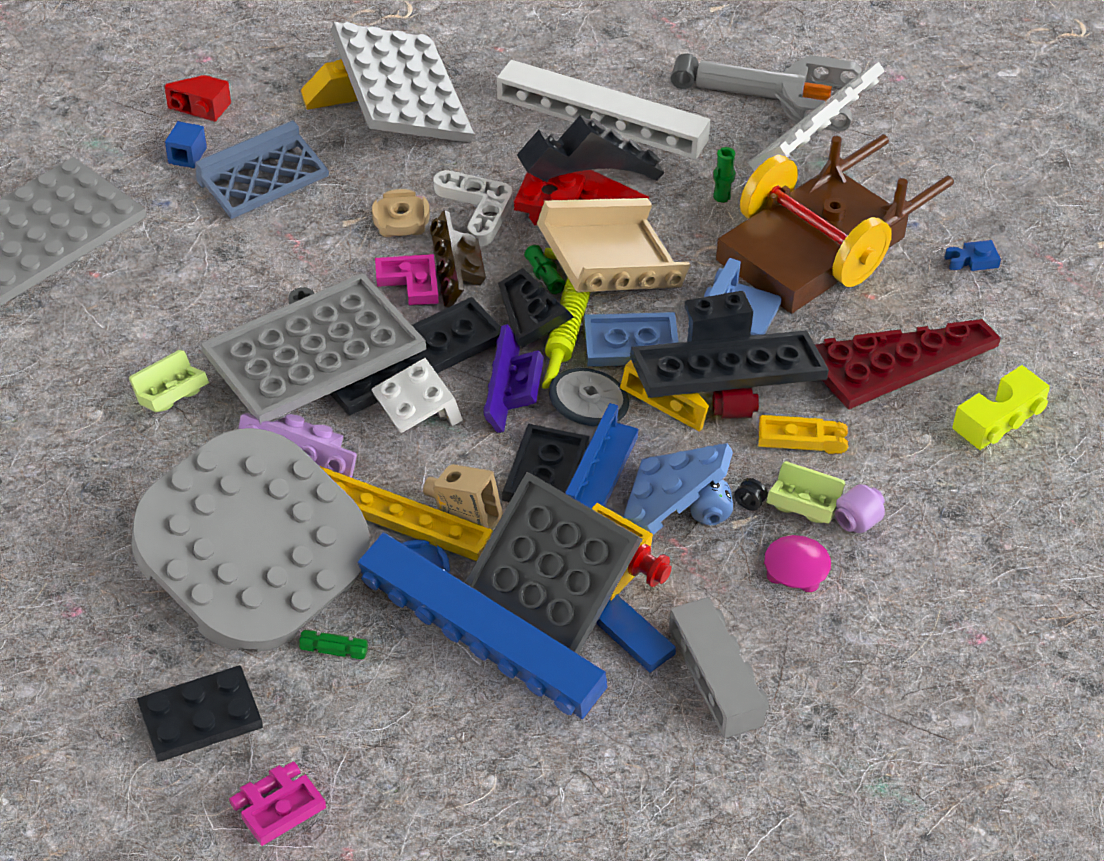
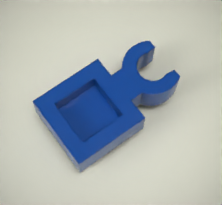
M992 240L964 243L963 249L949 247L946 249L944 256L945 260L951 259L950 270H960L968 265L971 271L999 268L1001 258Z

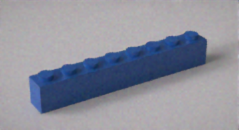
M383 532L359 559L358 565L361 569V579L369 588L375 591L379 588L388 595L394 604L401 608L407 606L414 611L415 615L427 625L435 624L442 629L443 634L451 641L458 643L460 640L469 646L470 651L479 659L485 661L488 658L497 664L498 669L507 677L513 679L516 676L525 682L527 688L539 697L545 695L553 700L556 707L567 715H572L573 713L583 720L607 689L606 671Z

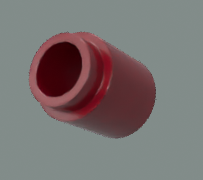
M752 387L713 391V416H721V419L752 418L753 412H758L759 410L758 393H753Z

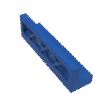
M609 403L566 491L567 495L590 508L596 503L606 507L638 438V428L617 423L618 405Z

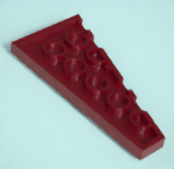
M983 319L947 323L945 328L930 330L928 326L917 327L916 332L902 333L901 329L858 334L852 340L836 341L835 338L824 339L823 343L815 344L829 369L827 380L822 381L849 410L999 346L1001 337Z

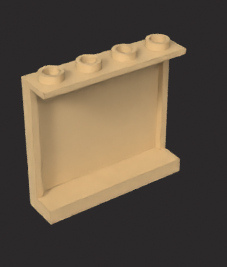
M648 198L544 201L537 225L576 292L682 287L690 267L689 262L673 261L651 227L647 218L652 204Z

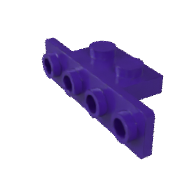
M508 324L501 326L500 335L497 339L495 360L492 363L493 370L491 380L488 383L486 405L483 407L485 420L493 426L497 433L504 432L508 410L536 403L544 358L539 350L519 355L520 345L516 342L514 333Z

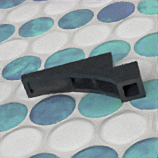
M582 115L578 116L560 138L553 133L548 135L538 129L517 154L527 173L545 182L559 175L592 169L631 171L656 181L664 174V171L658 164L660 159L651 150L643 151L635 141L631 139L626 141L614 129L608 131L598 120L592 118L590 121Z

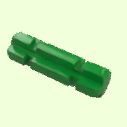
M305 629L301 632L299 647L301 650L314 652L315 649H318V653L342 657L351 654L350 658L362 660L365 659L368 652V641L353 637L352 641L349 640V636L325 632L317 635V631Z

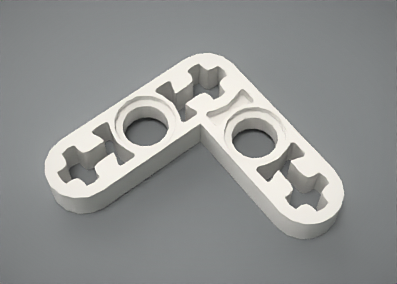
M449 170L440 171L434 176V191L438 196L478 205L468 224V234L478 238L480 246L490 244L494 240L512 205V187L503 182ZM477 188L479 191L469 192L467 189ZM495 212L497 213V215L486 216L484 215V213Z

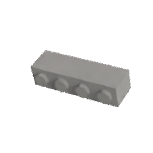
M710 597L671 608L669 631L723 737L727 738L764 726L766 711L769 710V702L765 692L757 688L750 664L744 662L741 658L737 639L734 635H729L725 627L726 624L722 611L715 609Z

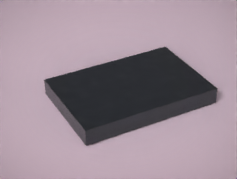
M528 424L504 486L502 501H511L526 472L535 475L566 493L589 446L590 436Z

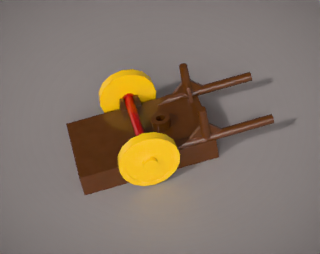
M884 134L845 159L840 158L842 138L840 136H833L828 161L821 172L795 190L798 178L797 166L786 156H773L758 166L748 179L740 199V212L748 220L718 238L716 261L723 266L726 265L729 258L741 261L739 277L756 289L780 296V306L792 314L838 282L845 287H854L866 280L879 266L888 248L905 237L908 215L954 184L953 178L949 175L945 176L909 201L905 200L908 180L900 178L897 182L893 203H888L843 173L887 145L889 139Z

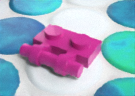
M294 761L283 767L280 765L269 770L268 776L254 784L248 782L240 787L239 793L229 798V802L235 811L247 804L250 806L241 811L242 820L261 846L326 809L325 799L306 774L294 781L291 780L301 773ZM275 788L279 789L265 798L262 797Z

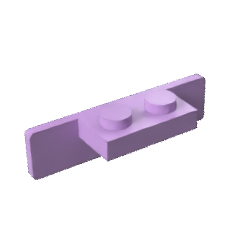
M248 413L241 415L238 429H262L282 435L297 444L319 466L352 478L357 454L341 448L343 435L332 432L333 429L331 427L304 422L305 419L303 417L293 414L286 415L274 422L262 421L261 425L255 416Z

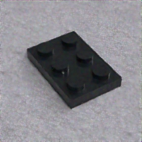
M241 665L137 698L157 762L263 728L261 716Z

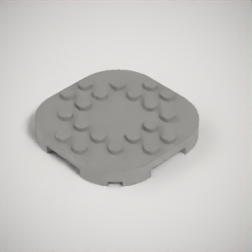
M245 428L231 430L212 438L147 489L136 508L132 525L131 546L135 561L143 575L149 581L154 578L199 624L197 630L203 636L227 649L237 651V648L257 649V652L277 648L296 637L298 631L342 593L346 594L351 589L361 572L358 561L369 549V531L366 520L354 500L297 444L271 431Z

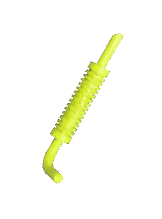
M545 248L544 254L547 258L558 260L551 248ZM568 277L560 304L574 318L550 331L545 347V353L550 360L542 383L543 389L549 388L552 380L559 373L561 363L570 360L591 293L576 292Z

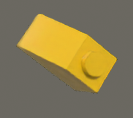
M342 59L325 63L301 88V95L307 110L358 101Z

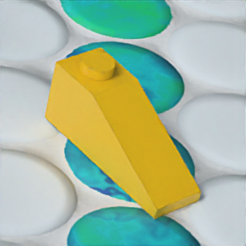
M630 360L625 365L620 389L699 432L702 430L709 405L699 393L648 398L632 361Z

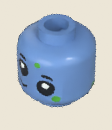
M723 479L717 484L711 481L697 492L700 497L690 505L691 515L701 524L717 525L724 522L733 512L730 486Z

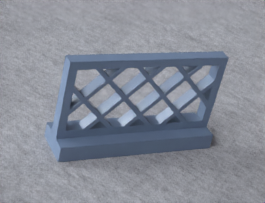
M294 120L196 161V181L202 188L206 187L230 219L329 176L328 168L301 137L299 126ZM296 147L302 150L301 156L286 153ZM270 158L279 159L277 166L262 164V162ZM283 161L298 163L297 170L282 168ZM304 164L314 166L317 171L307 173L302 172L301 169ZM245 169L254 170L252 177L240 175L238 172ZM259 171L274 174L272 181L257 178ZM279 175L294 178L288 184L277 182ZM222 179L230 180L228 188L216 186L214 183ZM240 182L250 185L246 192L233 189L234 183ZM254 186L269 188V192L263 195L252 193ZM230 196L245 199L244 203L236 207H232L228 200Z

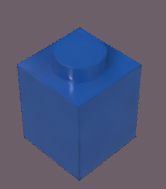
M177 121L165 140L168 164L189 168L196 167V161L200 160L207 149L204 126Z

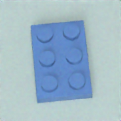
M675 312L584 315L587 367L625 366L631 360V347L679 342Z

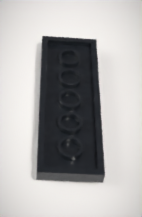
M470 297L412 324L415 330L425 339L426 350L330 393V395L348 416H351L378 402L372 392V388L426 358L435 372L439 373L497 345L501 326L473 297Z
M807 330L631 347L630 359L648 398L827 380L829 372L826 363Z

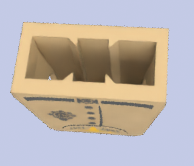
M452 464L444 470L439 478L430 476L424 483V495L435 498L438 510L492 530L503 515L493 471Z

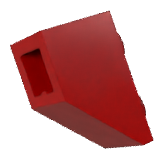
M208 75L175 81L164 86L169 109L214 122L218 120L231 104L229 81Z

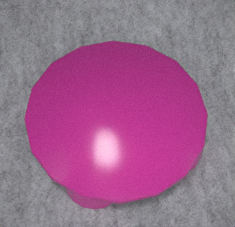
M798 535L780 537L772 542L765 552L764 565L767 569L766 576L772 583H781L791 588H800L805 592H814L831 571V558L827 550L818 541Z

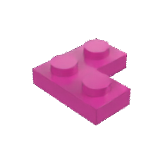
M434 254L375 258L377 287L407 285L409 305L439 303Z

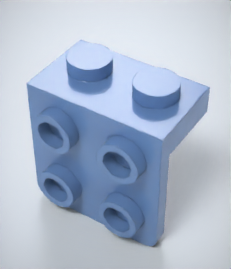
M729 258L724 268L718 269L714 285L707 288L704 297L744 291L753 309L751 336L763 335L766 333L781 305V297L738 283L741 261Z

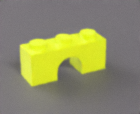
M1021 365L1000 379L995 398L997 402L990 401L982 394L977 393L959 405L956 409L952 429L979 450L990 443L995 444L1005 433L1011 429H1018L1026 419L1034 414H1040L1046 408L1050 385Z

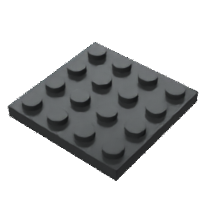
M526 472L465 584L579 655L643 538L535 475Z

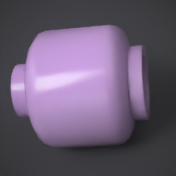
M858 484L837 499L835 517L840 526L846 531L863 533L884 518V497L878 489Z

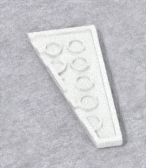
M877 62L865 69L751 159L748 164L753 171L773 156L783 155L788 158L790 156L789 153L795 148L798 149L811 139V135L822 131L831 124L830 120L840 113L839 110L843 106H849L859 98L858 94L863 89L867 91L879 82L877 77L885 71L880 63Z

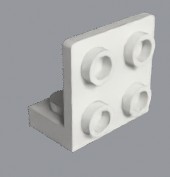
M426 358L372 388L374 396L400 433L435 413L439 418L445 416L452 426L463 420L455 398Z

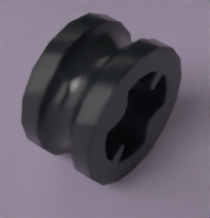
M754 478L744 479L734 492V497L738 504L751 511L758 510L768 496L766 487Z

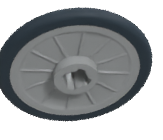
M590 368L568 369L559 373L549 386V397L556 410L567 419L578 424L598 427L609 403L618 405V421L626 415L629 409V396L626 391L620 389L621 383L599 370Z

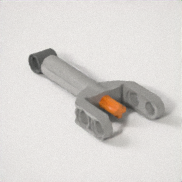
M681 54L676 58L670 79L672 84L680 89H688L696 81L697 87L778 99L785 114L797 124L807 116L806 110H815L830 98L832 86L843 88L854 79L845 78L841 74L842 72L851 71L857 77L861 73V68L852 61L810 55L796 61L782 73L703 60L699 63L693 55ZM824 67L828 69L829 73L822 75L817 73L815 69ZM843 106L839 110V114L844 115L846 120L837 121L833 118L830 120L831 124L824 129L832 131L848 129L852 120L850 109Z

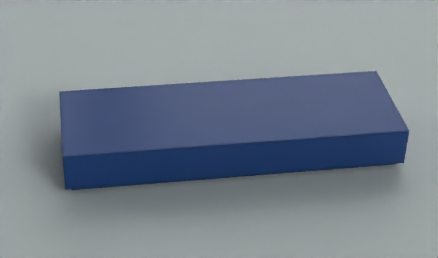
M618 594L612 600L609 599L596 624L649 673L676 655V647Z

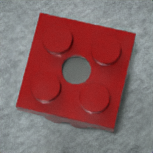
M526 173L514 200V211L528 213L533 225L538 226L537 222L544 201L578 200L585 184V175L568 173L550 178L545 182Z

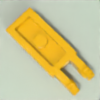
M761 415L759 416L758 447L824 450L828 454H842L848 449V441L845 439V436L848 434V426L843 422L824 421L820 418Z

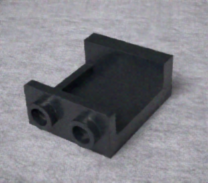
M744 291L685 301L684 307L689 316L687 342L751 336L753 309Z

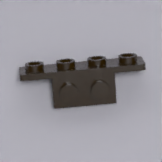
M443 210L440 216L432 221L430 234L433 241V253L437 263V274H439L441 285L440 292L443 296L444 307L449 308L455 304L463 293V280L481 286L486 279L478 238L468 233L464 234L453 230L450 212Z

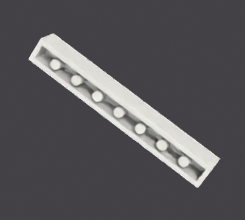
M510 60L497 77V99L571 122H574L579 115L590 121L594 118L606 130L614 129L623 138L695 160L709 141L710 119L515 60Z

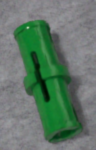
M730 147L718 149L717 166L713 170V179L715 181L713 198L721 203L728 202L731 199V187L736 176L734 170L736 152Z
M539 245L529 246L524 252V257L533 267V273L536 278L543 281L551 294L562 292L566 282L557 272L555 262L547 258Z

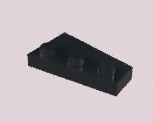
M524 268L498 282L516 342L522 348L574 318Z

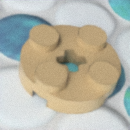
M408 189L391 190L383 194V199L378 202L376 199L373 202L372 219L374 225L379 229V233L384 237L407 236L411 234L421 235L424 233L425 226L430 219V207L427 199L423 197L422 200L417 197L415 191ZM398 211H404V213L398 214Z

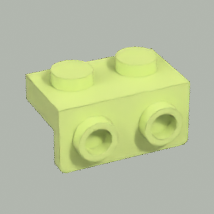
M178 350L129 377L139 404L154 412L170 409L174 402L183 397L197 394L201 387L209 383L206 373L192 367L183 350Z
M785 461L781 465L778 480L769 491L766 503L774 505L779 511L786 513L795 512L806 516L812 522H825L829 524L835 515L837 499L843 494L845 481Z

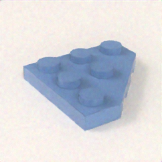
M728 443L642 459L623 518L654 535L664 527L661 521L675 510L680 514L700 497L697 493L711 481L717 484L727 475L733 454Z

